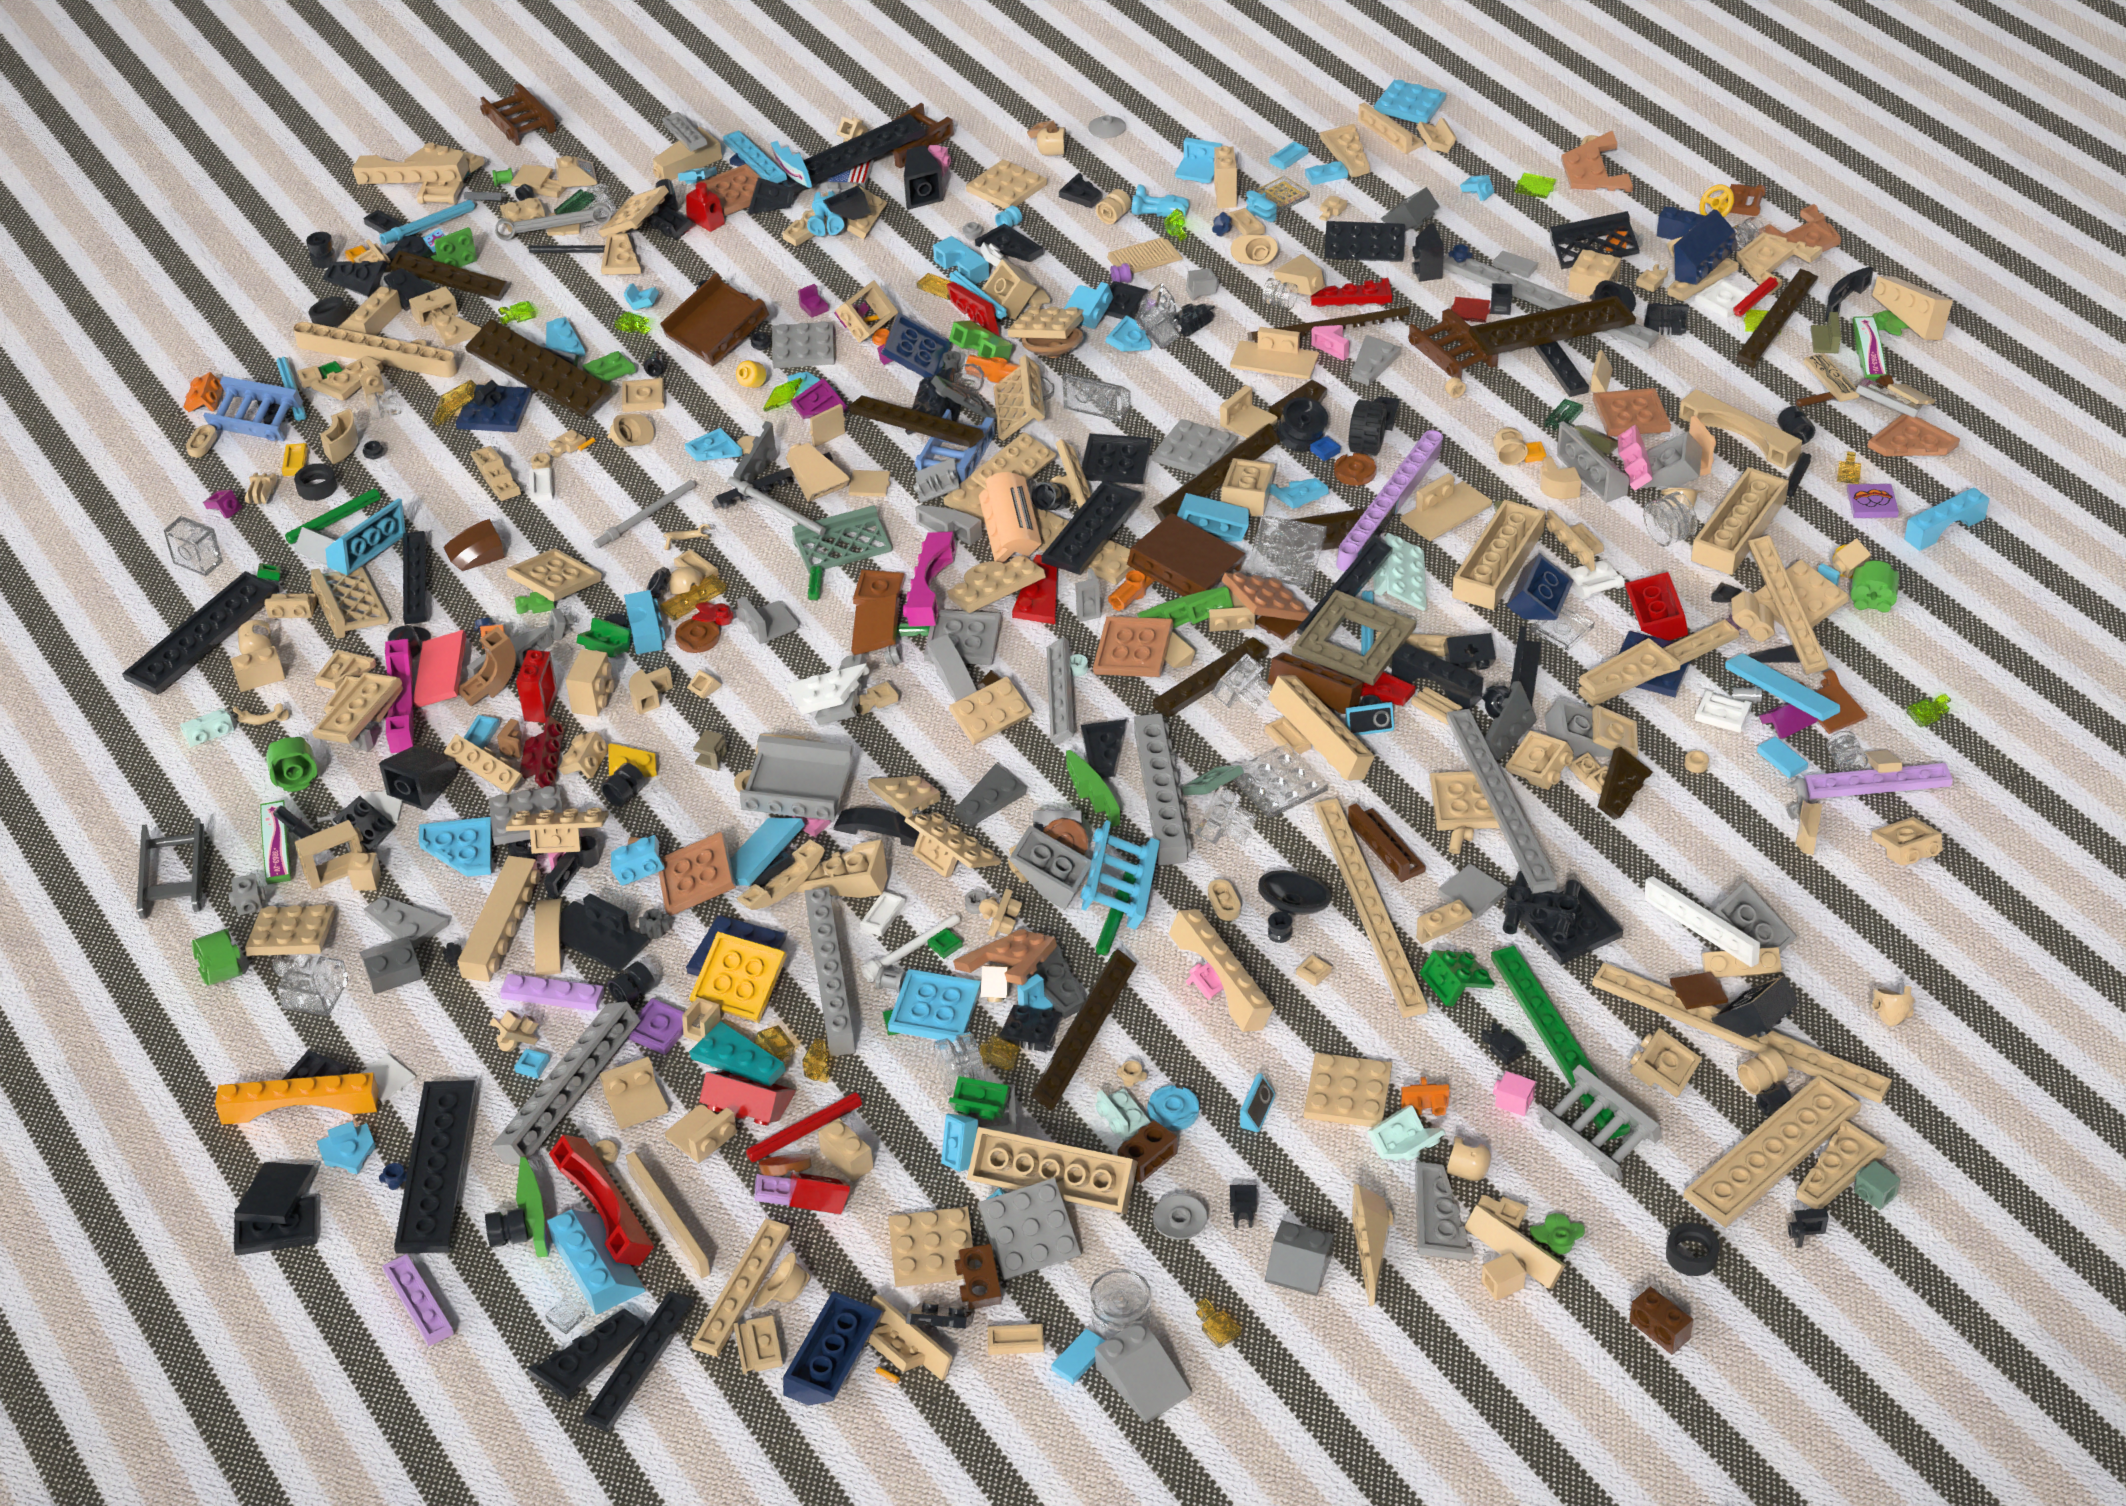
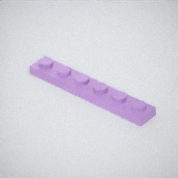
M1946 763L1902 767V770L1899 772L1879 773L1873 769L1806 775L1804 777L1809 799L1951 787L1953 781Z

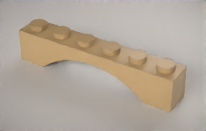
M464 152L445 153L417 162H393L385 160L378 155L359 156L352 170L357 184L417 183L424 181L452 182L462 181L469 170V166Z
M1695 389L1681 400L1679 418L1691 422V416L1696 415L1705 426L1718 427L1740 434L1757 445L1767 461L1783 469L1788 468L1800 456L1802 440L1700 390Z
M1199 909L1179 910L1168 934L1181 950H1190L1198 953L1213 967L1224 988L1230 1016L1242 1032L1263 1030L1274 1006L1223 942L1216 930L1210 925Z

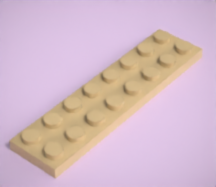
M1818 1075L1685 1189L1683 1198L1727 1228L1840 1129V1124L1844 1120L1849 1121L1861 1109V1103Z

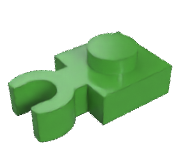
M537 592L530 593V597L527 598L524 596L515 597L517 614L526 613L528 610H532L534 614L555 609L554 601L547 599Z

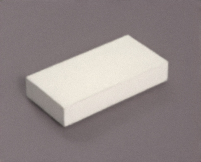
M551 468L530 470L531 502L553 500Z
M883 891L882 895L879 896L860 922V929L882 937L905 906V898Z

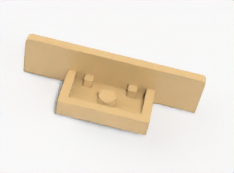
M1552 510L1547 511L1546 526L1549 532H1553L1559 542L1563 543L1569 552L1579 559L1582 565H1585L1591 572L1594 571V555L1604 552L1603 544L1582 523L1568 527Z
M455 734L444 750L445 755L454 758L456 762L508 794L511 793L522 777L521 773L511 768L512 763L503 757H500L498 760L495 758L496 754L490 749L484 747L482 750L458 734Z
M879 1294L873 1296L870 1306L882 1310L883 1314L877 1323L878 1328L873 1330L868 1342L903 1372L924 1365L941 1381L945 1380L952 1362V1356L916 1325L906 1324V1317Z

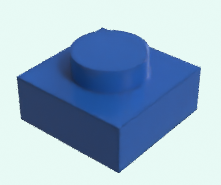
M1328 436L1321 438L1310 446V451L1323 461L1339 454L1341 446Z

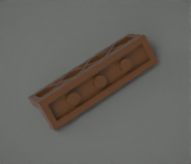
M1357 803L1348 806V824L1401 883L1426 871L1425 865L1373 808L1363 811ZM1410 864H1413L1415 868L1410 869Z

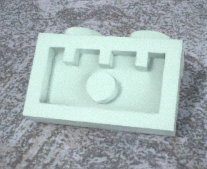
M224 708L180 724L182 733L190 747L234 731L228 712H225Z
M1124 1088L1109 1096H1106L1102 1090L1097 1092L1095 1107L1098 1114L1107 1119L1112 1132L1118 1134L1124 1142L1134 1137L1140 1128L1151 1123Z

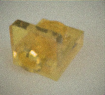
M991 1035L986 1043L982 1042L977 1050L976 1056L979 1057L977 1067L982 1068L986 1062H989L1010 1072L1014 1067L1019 1047Z
M815 1038L802 1062L805 1077L813 1081L827 1083L829 1080L828 1064L826 1063L828 1052H826L824 1040Z

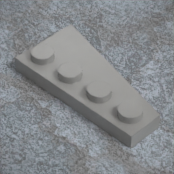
M1417 1162L1415 1167L1417 1253L1419 1255L1471 1261L1474 1254L1472 1248L1468 1246L1466 1240L1467 1233L1465 1227L1461 1225L1459 1219L1460 1212L1457 1205L1454 1204L1453 1192L1444 1165Z

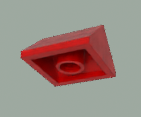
M792 1171L789 1206L841 1215L850 1186L843 1179Z

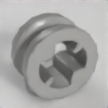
M979 890L968 892L965 895L966 911L970 914H981L979 905L982 900L986 899L985 893Z

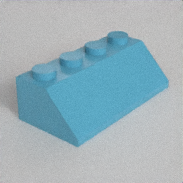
M396 499L325 549L327 567L349 575L403 537V533H406L402 499Z
M571 1209L547 1220L554 1246L595 1315L645 1292L644 1286L631 1265L615 1262L605 1246L606 1229L599 1214Z

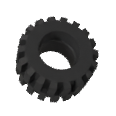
M1361 399L1356 402L1349 428L1348 445L1350 452L1377 456L1385 433L1387 417L1385 403Z

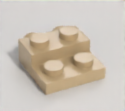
M527 198L523 201L500 205L503 218H508L513 222L545 217L544 209L538 198ZM505 223L508 231L512 232V227Z
M1530 730L1505 768L1509 773L1527 778L1530 784L1549 790L1552 784L1556 785L1559 782L1560 773L1563 768L1571 765L1574 753L1567 742Z
M1915 817L1872 831V840L1885 847L1887 857L1899 865L1914 864L1921 858L1936 856L1940 851H1943L1942 833Z
M1659 1028L1653 1035L1648 1033L1642 1040L1640 1046L1643 1047L1642 1052L1637 1050L1630 1059L1629 1063L1633 1066L1629 1072L1651 1087L1656 1083L1677 1098L1702 1058Z

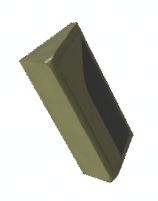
M1587 425L1575 426V429L1580 431L1592 444L1606 454H1610L1618 447V440L1608 437L1606 434Z

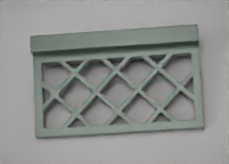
M875 505L814 521L826 529L825 534L822 536L803 525L792 527L793 543L799 550L808 574H810L812 566H821L822 570L892 552V547L877 516ZM873 526L877 528L874 533L865 530ZM851 532H855V533H856V535L854 536L853 539L850 538V537L844 536V534H847V533H851ZM861 535L870 538L867 544L858 541ZM832 537L836 538L833 544L823 541ZM840 540L849 543L847 549L837 546ZM874 540L884 544V546L878 548L871 545ZM809 543L815 544L812 550L803 547V545ZM854 545L863 548V551L859 553L852 552L851 550ZM819 546L829 549L826 555L816 552ZM833 551L843 554L837 559L830 557ZM812 557L822 560L818 564H810Z

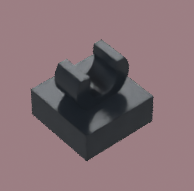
M490 380L478 390L473 401L478 406L485 402L487 407L492 408L494 402L491 399H494L496 402H499L501 399V395L495 391L498 384Z

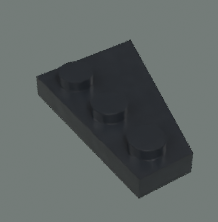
M1005 223L975 239V246L981 247L983 242L988 245L992 243L1000 249V253L1027 262L1043 255L1042 246Z
M384 260L378 262L362 261V263H353L352 261L331 262L323 280L369 298L375 292L388 263Z

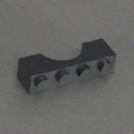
M1404 643L1392 655L1391 675L1412 684L1417 678H1428L1440 685L1446 692L1449 700L1458 704L1463 709L1471 710L1482 699L1483 678L1407 643Z

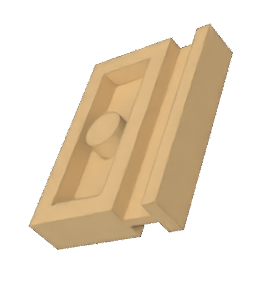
M773 1315L748 1320L745 1324L741 1325L733 1323L743 1375L747 1374V1371L750 1370L758 1372L783 1366Z

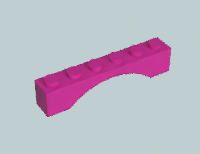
M927 532L925 541H922V553L918 554V566H915V577L911 579V591L907 592V604L903 606V614L905 618H908L909 626L936 625L939 610L936 594L930 590L929 586L937 573L954 560L956 545L953 532Z
M408 639L385 641L387 676L399 677L403 690L389 708L386 717V736L390 753H399L414 746L413 659Z

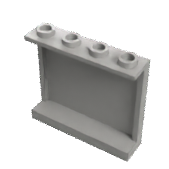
M759 735L757 740L758 754L746 789L740 790L741 810L835 821L853 763L852 746Z

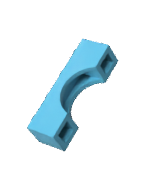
M1973 487L1908 519L1904 540L1921 551L1935 544L1942 532L1955 521L1960 520L1970 527L1984 520L1990 498Z

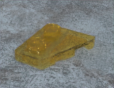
M469 380L441 395L432 422L437 426L441 425L464 404L471 401L474 397L476 384Z

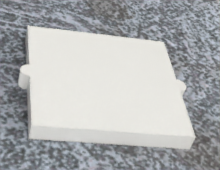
M386 790L382 792H365L364 799L392 823H398L402 800L388 796Z
M389 1054L384 1055L374 1064H369L368 1068L361 1072H374L378 1087V1100L382 1103L397 1092H402L405 1086L416 1079L415 1075Z

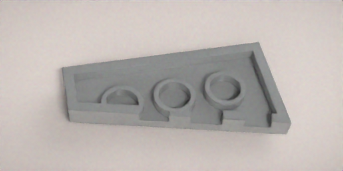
M863 654L847 656L841 661L838 670L865 664L867 660ZM864 675L857 679L858 687L851 692L844 704L818 710L814 718L818 725L856 716L855 706L859 703L857 692L861 691L862 684L860 679Z

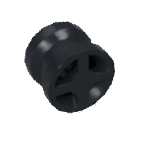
M1274 912L1268 917V937L1273 942L1284 943L1291 939L1293 919L1288 913Z

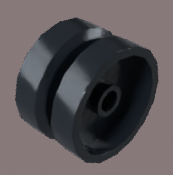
M1300 397L1288 401L1283 408L1277 426L1279 440L1284 446L1293 451H1310L1311 444L1323 438L1328 424L1326 409L1319 402L1310 398Z

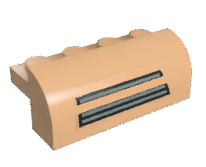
M1011 472L994 474L985 480L987 488L981 492L979 499L994 561L1003 563L1014 552L1029 556L1042 543L1025 477Z

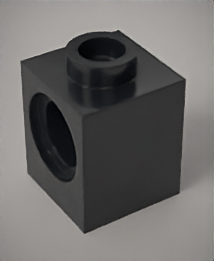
M1492 283L1490 314L1511 315L1512 284Z

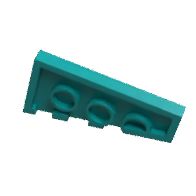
M721 1021L689 1051L692 1060L771 1086L786 1071L782 1061Z

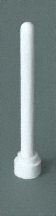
M952 915L881 960L866 962L861 966L864 977L869 982H874L879 968H887L926 944L929 938L943 929H950L960 922L959 915Z

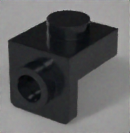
M1810 1208L1793 1212L1792 1222H1788V1234L1790 1239L1794 1238L1796 1248H1802L1805 1235L1826 1233L1829 1219L1826 1208Z

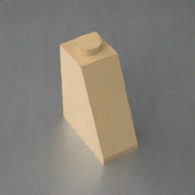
M1303 254L1274 271L1279 290L1313 295L1325 287L1321 268Z
M798 443L789 448L786 460L808 502L847 486L850 480L849 477L811 444L801 445V443Z

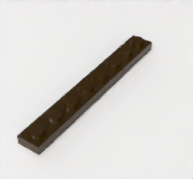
M1799 269L1739 351L1736 361L1752 368L1757 366L1817 283L1819 276L1812 274L1810 271Z
M1408 306L1273 329L1300 332V336H1306V331H1311L1313 327L1342 325L1343 329H1346L1345 325L1353 324V328L1365 326L1367 321H1372L1373 325L1385 323L1384 319L1391 317L1392 321L1404 320V315H1410ZM1258 331L1248 332V341L1254 340L1258 343Z
M863 395L848 406L852 414L969 448L975 446L977 442L985 437L983 429Z
M1268 423L1156 504L1153 509L1159 519L1162 521L1171 513L1177 515L1186 493L1205 497L1222 485L1233 458L1254 461L1280 442L1271 424Z
M1119 949L1115 950L1110 956L1030 1094L1049 1111L1057 1105L1137 965Z

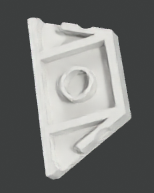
M865 663L841 670H833L818 676L814 675L807 679L788 683L786 686L801 714H806L844 704L851 692L858 687L857 679L861 675H867L870 670Z

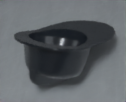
M1608 280L1599 282L1593 294L1589 297L1593 301L1618 296L1631 312L1634 311L1636 306L1635 295L1629 287Z
M405 625L394 628L388 635V641L408 639L413 659L422 649L423 641L431 639V634L424 628Z

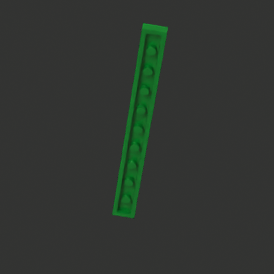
M1513 945L1491 952V960L1572 1089L1575 1087L1573 1071L1579 1064L1600 1079L1516 947ZM1589 1093L1582 1094L1579 1097L1586 1110L1595 1102L1594 1097ZM1609 1108L1602 1109L1592 1120L1598 1130L1601 1131L1615 1115ZM1628 1123L1626 1125L1622 1124L1608 1140L1630 1134V1125Z

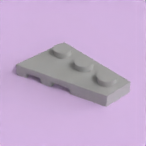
M1366 335L1352 369L1351 379L1369 386L1401 355V347Z
M385 896L380 897L364 908L365 916L393 939L397 940L408 937L413 949L448 926L447 918Z

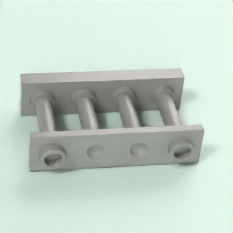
M1579 1064L1573 1071L1575 1087L1551 1112L1542 1105L1538 1106L1539 1122L1548 1131L1553 1129L1597 1163L1601 1172L1606 1176H1613L1620 1181L1623 1175L1618 1164L1642 1139L1646 1140L1648 1138L1656 1144L1662 1138L1660 1125ZM1589 1093L1594 1097L1595 1102L1571 1127L1559 1119L1582 1094ZM1609 1108L1614 1112L1615 1117L1591 1142H1588L1579 1135L1602 1109ZM1622 1124H1630L1634 1127L1635 1132L1610 1158L1599 1150Z

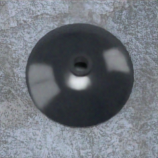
M1288 870L1271 871L1262 875L1258 882V891L1263 899L1276 909L1288 914H1314L1327 908L1331 901V892L1324 883L1300 872Z

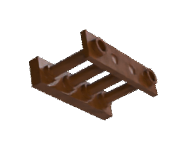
M520 83L513 85L515 92L513 96L494 103H490L484 96L480 97L482 104L480 105V110L482 114L487 116L506 135L507 139L511 140L516 146L520 145L518 135L539 127L544 128L549 134L556 131L554 115ZM515 102L517 104L519 103V105L510 107L500 112L497 110L499 108L505 107ZM521 111L527 112L508 120L505 118ZM530 119L536 120L534 122L528 123L518 128L514 127V125L520 124Z
M919 103L895 118L894 120L910 114L918 123L922 122L930 126V128L925 130L926 135L918 140L910 141L900 148H894L889 151L894 154L895 166L900 169L905 166L907 149L925 145L928 149L930 145H939L953 136V119L947 116L937 122L925 116L923 103Z
M1449 308L1442 311V321L1435 326L1421 331L1414 324L1409 325L1408 339L1411 345H1414L1452 378L1458 377L1461 379L1462 369L1480 361L1487 364L1490 368L1498 365V354L1487 356L1469 334L1470 325ZM1441 331L1449 333V335L1435 341L1430 338V336ZM1456 340L1462 344L1448 351L1442 348V346ZM1467 351H1470L1474 354L1473 356L1466 358L1462 361H1458L1454 358L1455 356H1458Z

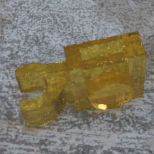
M1847 451L1846 461H1839L1837 482L1859 484L1861 463H1855L1856 452Z
M1206 1298L1196 1303V1306L1199 1308L1196 1311V1315L1204 1322L1202 1324V1331L1219 1349L1241 1335V1328L1224 1310L1216 1314L1212 1304Z

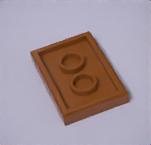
M897 594L856 606L851 647L854 656L896 644L900 602Z

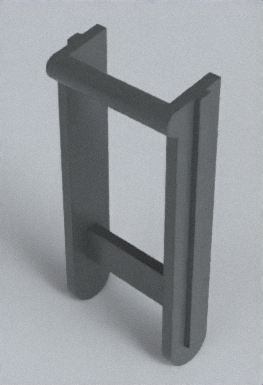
M200 817L195 818L194 834L150 839L147 824L142 825L136 907L140 919H146L147 901L191 896L193 911L200 912L205 827L204 823H201ZM194 843L192 882L148 887L150 849Z

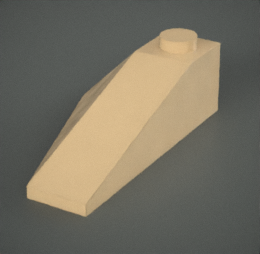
M1359 1184L1353 1185L1352 1223L1369 1306L1375 1305L1387 1245L1388 1229L1390 1225H1393L1392 1210L1386 1208L1383 1197Z

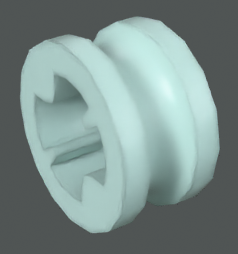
M1081 654L1070 656L1071 675L1082 676L1087 673L1088 660L1086 656Z

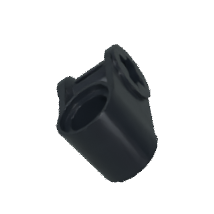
M670 179L659 180L655 187L658 188L665 185L669 192L664 196L665 200L657 205L658 211L664 205L677 211L678 204L672 181Z

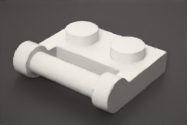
M1606 559L1595 562V570L1592 572L1585 565L1566 570V574L1574 580L1572 583L1573 588L1582 599L1588 598L1594 593L1612 588L1620 589L1625 586L1623 576L1618 575Z
M1706 690L1695 714V721L1740 733L1747 716L1751 712L1753 702L1730 699L1716 695L1713 691Z

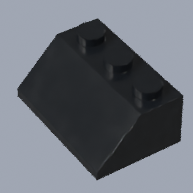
M1784 975L1743 991L1715 1014L1711 1020L1714 1024L1745 1038L1753 1035L1759 1038L1770 1033L1772 1027L1782 1022V1018L1792 1014L1791 1009L1799 1002Z

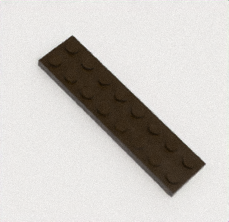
M1612 296L1470 326L1469 334L1484 353L1489 356L1601 331L1604 332L1615 328H1623L1634 325L1636 317L1618 296Z
M490 319L465 346L468 353L585 420L612 392L611 387L493 319Z

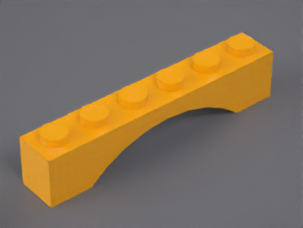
M374 1072L218 1085L215 1106L222 1125L248 1123L256 1116L267 1111L293 1105L326 1106L349 1114L377 1112L378 1087Z

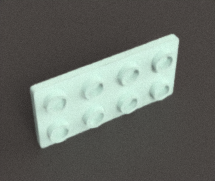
M1387 533L1385 544L1392 547L1393 550L1392 554L1373 575L1374 593L1382 596L1387 590L1389 595L1424 611L1427 608L1424 551L1417 545H1412L1398 536Z

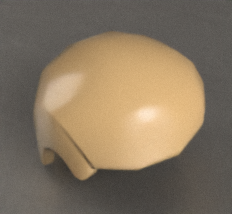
M681 567L674 570L669 581L670 593L681 594L689 592L692 583H696L699 586L700 582L703 581L702 574L692 567Z

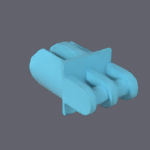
M1252 190L1246 192L1248 197L1246 199L1248 204L1246 209L1253 216L1257 215L1268 222H1274L1277 217V204L1267 199L1266 193L1261 195Z

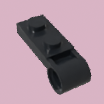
M582 836L581 851L566 852L564 856L559 858L554 869L546 875L544 884L549 898L557 899L581 867L591 868L599 863L600 857L594 837Z

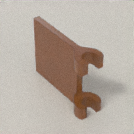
M1832 669L1825 671L1823 675L1826 679L1821 680L1824 688L1815 692L1840 705V712L1824 721L1818 719L1820 725L1828 734H1831L1866 719L1868 715L1841 686L1835 671Z

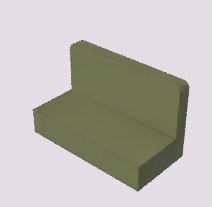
M1829 312L1827 325H1811L1810 331L1814 353H1839L1841 332L1838 312Z

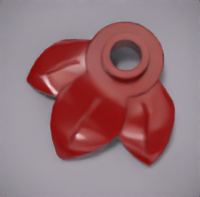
M700 602L695 605L700 612L693 615L692 619L701 622L714 621L716 625L724 626L732 622L734 613L728 605L723 603L714 605L710 602Z

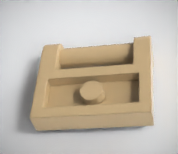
M463 180L452 182L424 181L417 194V202L419 204H425L426 202H448L449 204L456 205L457 197L464 185Z

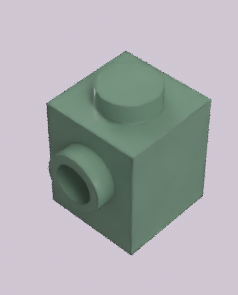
M1873 1161L1868 1167L1863 1166L1857 1172L1854 1192L1861 1199L1881 1210L1897 1196L1901 1179L1878 1162Z

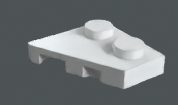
M983 242L979 248L984 259L996 267L1002 259L1010 262L999 252L1000 249L992 243L988 245Z

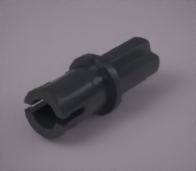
M280 805L273 813L278 820L289 828L288 832H293L301 839L317 833L302 821V817L297 818L284 806Z

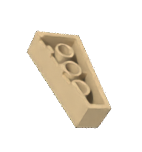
M1877 276L1872 294L1874 298L1924 340H1942L1953 300L1897 277Z

